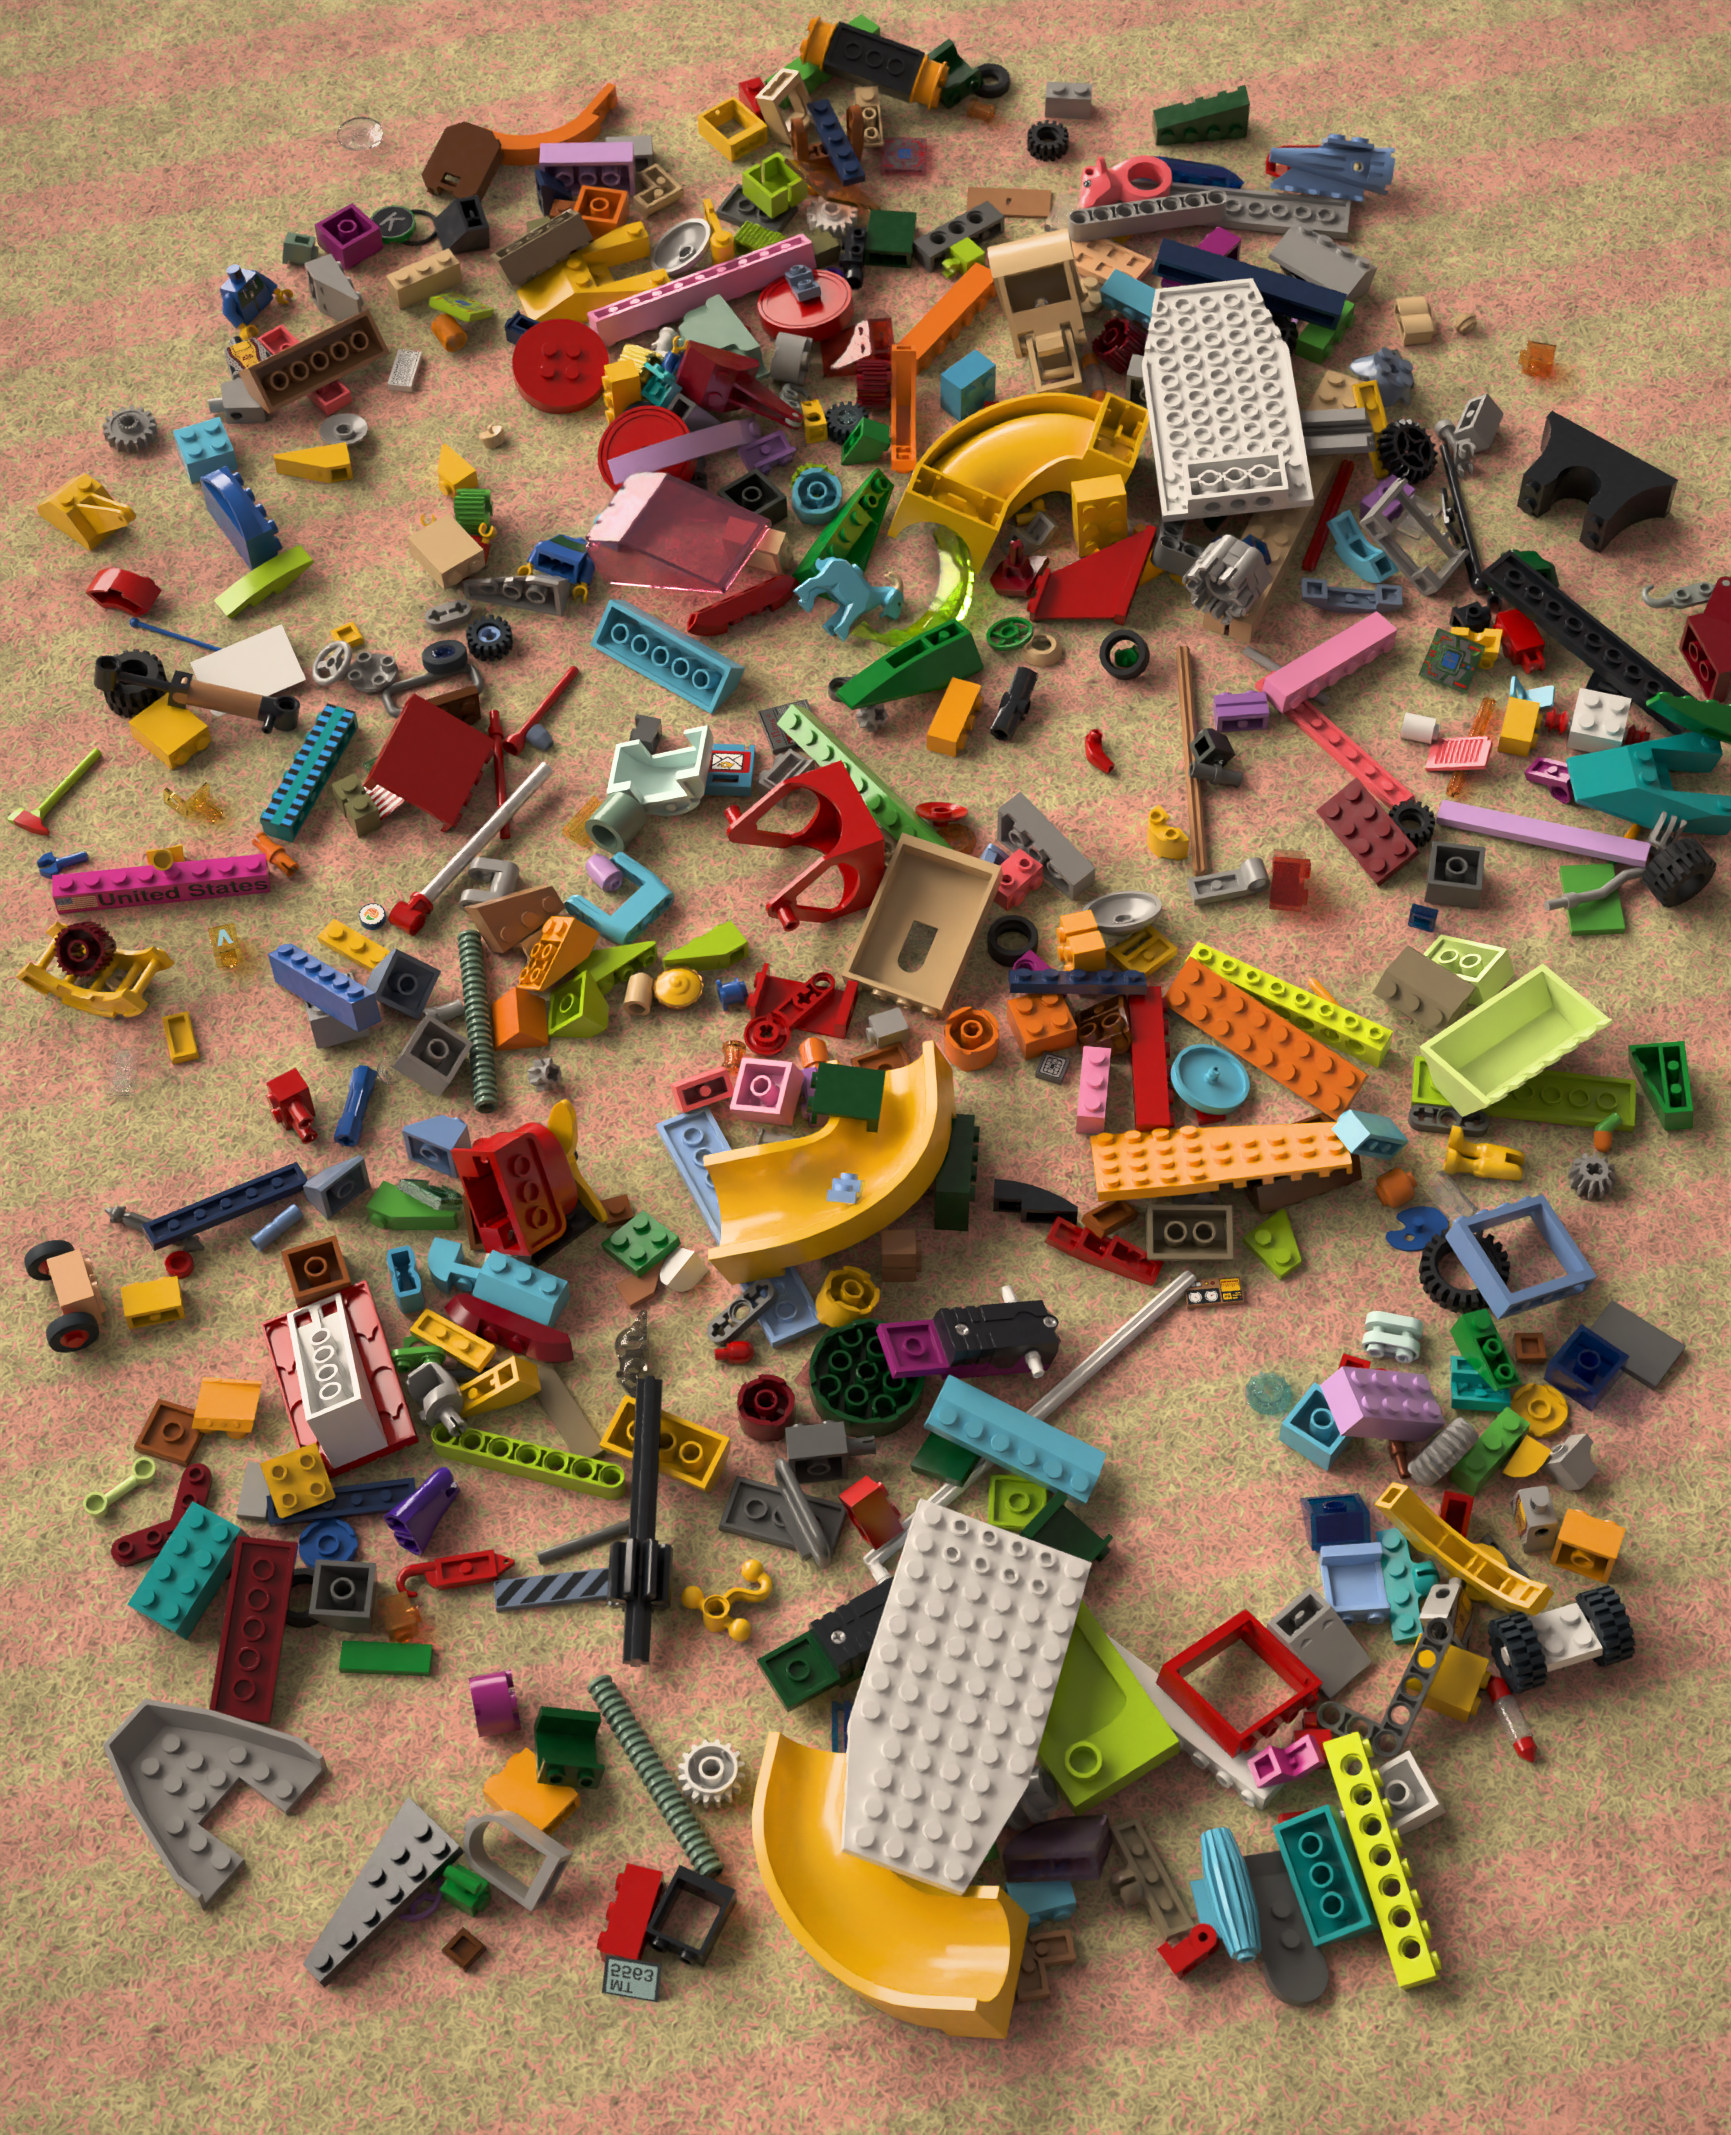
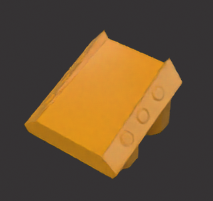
M203 1377L191 1429H198L200 1432L207 1434L214 1433L216 1430L225 1431L229 1438L237 1440L244 1438L247 1433L252 1432L262 1381Z

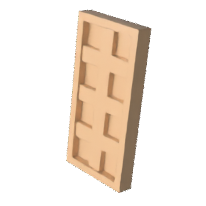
M1105 238L1083 242L1071 240L1079 274L1086 277H1094L1101 284L1107 281L1115 269L1140 281L1152 267L1151 259Z

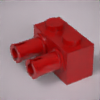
M295 1067L266 1082L269 1092L266 1095V1099L272 1108L270 1113L277 1125L282 1123L286 1131L294 1128L302 1143L309 1144L318 1137L317 1131L312 1127L313 1117L316 1114L309 1087Z

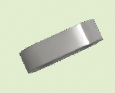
M461 599L430 608L425 613L426 626L432 631H442L464 624L472 617L470 603ZM438 617L439 621H435L433 618Z

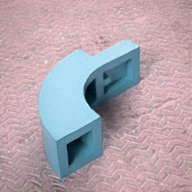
M1350 509L1326 522L1337 543L1333 546L1336 553L1361 579L1371 583H1380L1399 571L1383 550L1377 549L1367 541Z

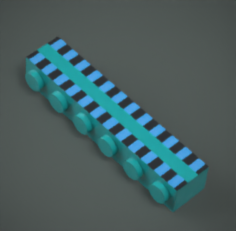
M327 703L323 712H319L315 726L312 731L306 734L305 743L301 750L296 752L292 766L289 770L285 771L280 787L274 790L268 808L264 809L261 813L260 823L262 824L263 831L268 836L293 843L358 728L355 711Z

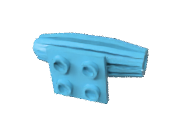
M1218 1827L1210 1829L1200 1836L1204 1879L1190 1881L1199 1923L1209 1924L1216 1930L1232 1959H1238L1239 1963H1248L1254 1961L1257 1958L1256 1954H1259L1261 1951L1259 1913L1249 1873L1230 1828Z

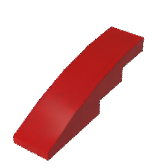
M1060 1216L1054 1220L1044 1243L1076 1259L1149 1286L1154 1285L1164 1261L1147 1260L1146 1251L1117 1235H1114L1112 1238L1106 1236L1100 1239L1087 1226L1081 1229Z

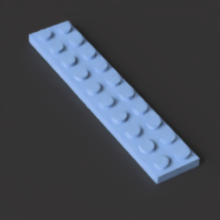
M706 1105L657 1123L656 1130L719 1247L721 1242L720 1208L712 1179L704 1167V1156L731 1151V1148ZM795 1266L786 1267L784 1276L766 1279L777 1288L779 1296L777 1302L757 1320L772 1349L824 1327V1324L820 1323L816 1317V1305ZM756 1281L739 1284L742 1292H745ZM761 1290V1296L766 1298L768 1296L767 1291ZM753 1299L750 1300L752 1305L756 1308L758 1305L754 1302Z

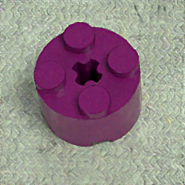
M511 1669L469 1678L479 1738L522 1730L519 1712H516L518 1711V1706L513 1688Z

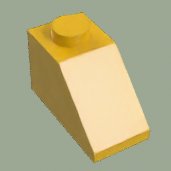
M443 444L441 446L438 466V486L445 496L450 495L454 499L457 496V489H474L478 486L476 469L448 445Z

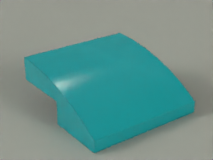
M1451 1355V1408L1502 1412L1506 1407L1510 1408L1509 1389L1495 1392L1463 1356Z

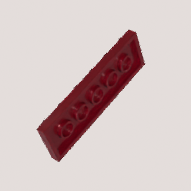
M237 1536L209 1710L248 1722L271 1723L297 1558V1542Z

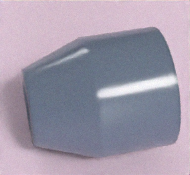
M540 724L534 725L526 735L527 741L535 748L547 751L554 744L550 733Z

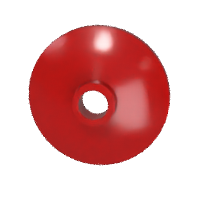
M927 802L919 804L915 808L918 816L933 821V825L936 827H947L949 822L961 820L968 815V810L965 807L947 802Z

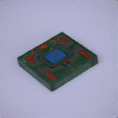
M1437 628L1418 676L1467 694L1486 646Z

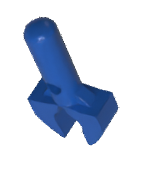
M86 851L61 858L53 856L52 852H48L39 858L37 865L38 868L52 865L49 868L39 870L41 876L52 879V875H59L62 868L88 861L89 857Z

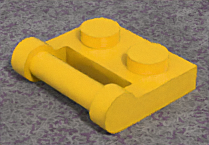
M1150 925L1132 934L1116 947L1112 946L1107 949L1106 958L1113 964L1118 965L1124 972L1127 970L1144 972L1146 978L1176 956L1178 948ZM1143 939H1149L1129 955H1123Z

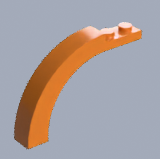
M607 83L579 116L557 129L532 135H512L491 130L496 139H499L502 144L501 149L505 157L501 165L525 166L539 164L540 143L592 142L601 133L600 123L604 121L606 114L617 105L616 85Z
M892 345L891 470H896L900 474H908L916 467V345Z

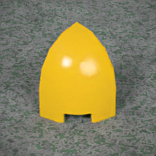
M1526 1435L1502 1474L1512 1478H1524L1534 1474L1544 1464L1552 1450Z

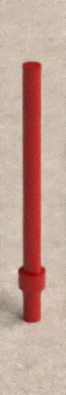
M491 710L489 712L490 727L488 728V736L495 740L492 750L495 751L493 763L497 809H499L507 800L502 748L504 730L500 725L499 711ZM509 821L499 831L501 840L510 839Z

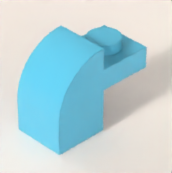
M435 1237L428 1253V1266L433 1284L446 1294H450L453 1285L465 1292L474 1290L480 1269L462 1264L464 1259L462 1243Z

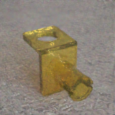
M207 782L187 801L180 798L167 787L163 790L164 803L186 819L193 812L198 811L214 824L217 821L215 817L219 819L223 814L221 808L207 799L210 796V784ZM171 798L174 799L179 806H177V805L171 800Z

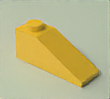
M512 1356L462 1385L460 1390L463 1396V1408L459 1416L461 1418L470 1417L520 1403L541 1391L537 1366L519 1357Z

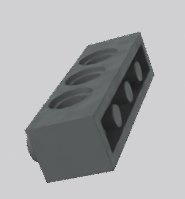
M988 201L975 206L966 213L955 217L953 220L913 241V258L929 273H932L943 267L942 262L949 259V247L969 237L976 245L981 246L1004 233L1005 216Z

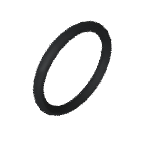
M410 210L413 214H423L432 220L436 218L434 214L426 210ZM434 229V232L424 240H406L401 244L408 246L423 245L432 241L437 236V233Z

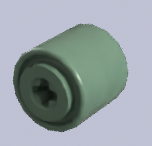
M612 792L586 821L585 829L590 839L598 847L616 854L617 852H623L646 825L647 816L643 807L634 798L622 792Z

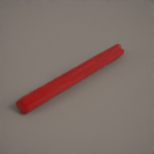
M1345 459L1341 462L1303 559L1302 569L1304 571L1313 572L1316 568L1330 532L1326 522L1336 517L1354 470L1355 464L1353 461Z

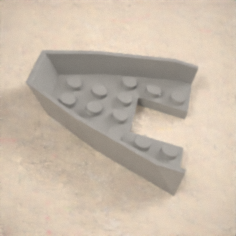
M144 1699L103 1744L127 1805L174 1881L203 1911L245 1864L242 1857L201 1827L207 1818L240 1781L288 1815L328 1769L324 1756L301 1738L213 1710Z

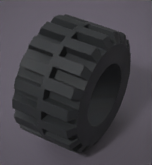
M133 649V652L125 650L123 654L119 655L117 653L113 655L121 661L122 672L167 681L161 660H158L155 654L150 655L149 651L144 650L140 652L139 649ZM120 682L118 689L114 691H103L109 708L115 710V714L119 716L124 713L125 718H131V715L137 716L166 693H169L138 685H128L129 683Z
M1684 838L1670 844L1652 859L1644 871L1642 882L1664 907L1670 908L1678 906L1696 896L1709 883L1716 871L1717 865L1696 839Z

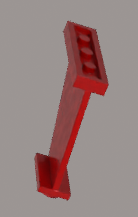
M1147 525L1145 530L1052 573L1051 569L1046 568L1043 576L1039 575L1037 578L1035 598L1031 597L1028 602L1027 612H1030V621L1035 623L1036 619H1114L1115 624L1124 626L1155 542L1157 527Z

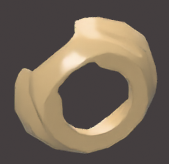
M1038 634L1034 635L1023 646L1021 655L1030 665L1047 667L1060 660L1063 648L1053 636ZM1046 638L1051 642L1052 646L1048 650L1039 651L1033 648L1032 643L1034 639Z

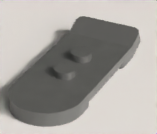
M1276 1850L1243 1855L1259 1913L1261 1951L1259 1954L1263 1963L1262 1971L1266 1984L1275 1997L1288 2005H1309L1315 2002L1325 1991L1329 1978L1328 1968L1321 1946L1314 1947L1281 1851Z

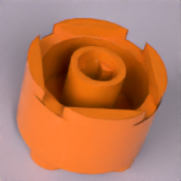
M963 1007L954 1011L948 1017L944 1029V1052L948 1060L965 1072L981 1069L991 1064L997 1057L999 1048V1024L996 1018L989 1011L982 1008L980 1011L974 1010L973 1007Z

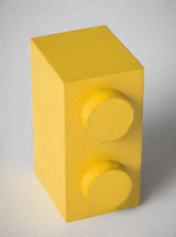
M1509 697L1497 751L1528 757L1530 748H1536L1538 734L1534 733V728L1540 729L1543 714L1538 713L1540 703Z
M166 1276L155 1281L135 1282L129 1286L120 1287L124 1317L129 1330L186 1318L182 1289L177 1276Z

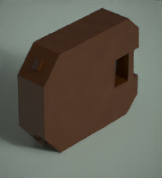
M465 121L446 127L421 174L427 192L441 196L442 192L452 195L454 200L478 195L481 203L505 157L501 149L502 144L500 140L496 139L491 130ZM449 175L460 180L457 184L446 180V176Z

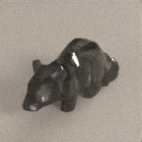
M641 1310L634 1323L619 1333L615 1341V1353L620 1363V1371L616 1372L617 1382L622 1385L626 1393L635 1399L637 1379L641 1374L644 1377L649 1376L648 1360H644L649 1359L647 1310Z

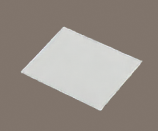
M282 624L190 663L198 681L269 696L306 680ZM210 710L211 713L217 717L226 714L223 712Z

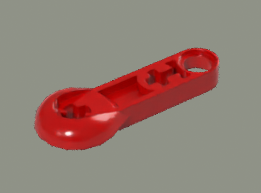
M828 972L816 973L771 1013L752 1019L746 1025L743 1034L745 1044L750 1051L761 1056H773L783 1051L788 1044L792 1031L834 994L835 979L832 974ZM826 981L830 984V988L820 990L816 987V983ZM809 998V1004H807V1003H805V1002L802 1003V1004H799L800 999H801L802 1001H806V1000ZM762 1032H765L766 1034L767 1032H770L771 1037L768 1038L766 1036V1038H763Z

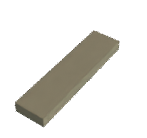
M550 1362L538 1367L541 1391L534 1395L572 1454L592 1459H598L607 1454L605 1450L600 1448V1439Z

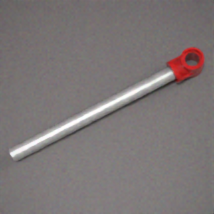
M544 762L540 763L421 893L413 892L408 903L399 901L392 908L389 915V923L406 934L415 936L423 928L426 922V914H430L434 910L432 903L552 775V768Z

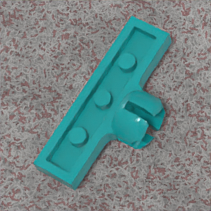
M1397 1528L1377 1531V1542H1381L1382 1548L1380 1561L1387 1602L1391 1605L1389 1616L1394 1643L1401 1645L1417 1642L1419 1634H1423L1424 1631L1423 1624L1419 1619L1421 1614L1420 1604L1421 1601L1428 1597L1431 1587L1439 1584V1572L1432 1561L1412 1562L1409 1541Z

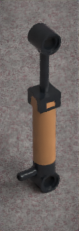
M109 655L98 657L95 663L94 685L102 691H114L118 689L120 682L169 692L167 706L186 709L187 705L263 721L262 732L265 734H270L273 727L286 732L292 731L297 727L300 703L292 696L284 695L273 698L193 680V674L177 670H175L171 682L122 672L121 661Z

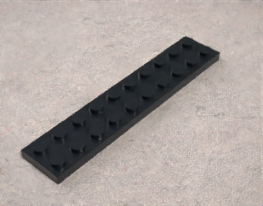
M1508 550L1482 572L1479 579L1487 584L1488 587L1497 592L1508 603L1517 608L1528 619L1532 620L1627 698H1632L1631 701L1663 725L1669 732L1674 735H1680L1687 730V728L1647 707L1646 701L1657 696V693L1670 692L1675 697L1693 695L1515 553Z

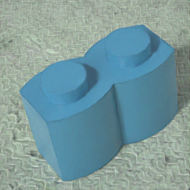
M409 1245L388 1250L387 1264L399 1310L402 1314L423 1310L425 1298L413 1250Z

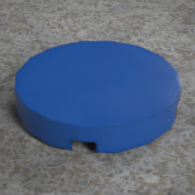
M339 1518L316 1520L308 1525L300 1535V1558L309 1569L315 1570L316 1559L352 1562L357 1554L358 1542L356 1533L350 1524Z

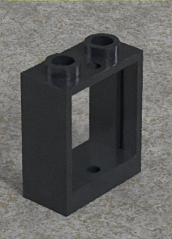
M679 1865L646 1929L647 1942H650L649 1945L658 1952L666 1953L670 1951L678 1955V1959L687 1965L694 1966L696 1963L704 1967L737 1902L736 1890ZM682 1890L721 1907L700 1950L661 1933Z

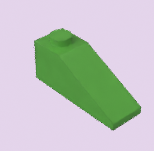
M384 1180L366 1206L369 1220L379 1228L387 1227L392 1230H457L459 1227L455 1211Z

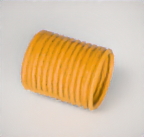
M446 313L441 314L432 322L431 331L446 351L455 352L466 344L467 334L453 316Z

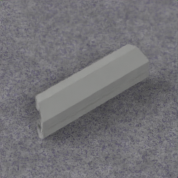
M1365 408L1299 411L1307 456L1376 451L1375 433Z

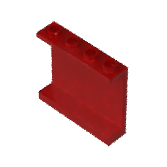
M413 693L406 701L363 786L371 791L377 785L383 787L442 821L444 824L440 831L446 832L450 827L455 828L460 822L463 814L459 812L462 806L466 807L473 796L470 790L473 784L477 785L484 774L481 768L484 763L488 764L495 752L491 749L495 740Z

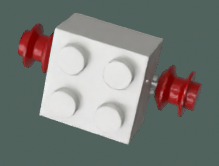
M1583 688L1579 690L1573 718H1570V721H1568L1569 714L1567 710L1562 714H1558L1554 708L1553 712H1547L1544 727L1549 728L1548 733L1552 729H1558L1559 735H1562L1568 726L1570 733L1566 747L1592 753L1621 747L1622 740H1625V745L1649 741L1650 732H1646V726L1640 731L1636 730L1635 724L1630 726L1626 733L1625 726L1632 698Z

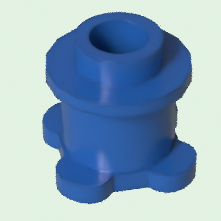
M736 977L732 982L721 984L720 979L716 980L717 994L724 1011L728 1010L727 1005L736 1002L744 1003V997H748L744 981L739 982V979Z

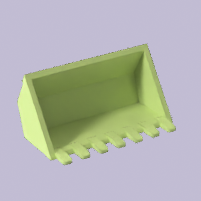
M1541 964L1420 1046L1422 1056L1426 1059L1434 1086L1455 1110L1464 1117L1502 1100L1508 1095L1507 1093L1521 1087L1526 1083V1080L1537 1076L1544 1071L1545 1067L1556 1063L1561 1059V1056L1579 1047L1580 1043L1591 1039L1596 1035V1032L1614 1022L1548 967Z

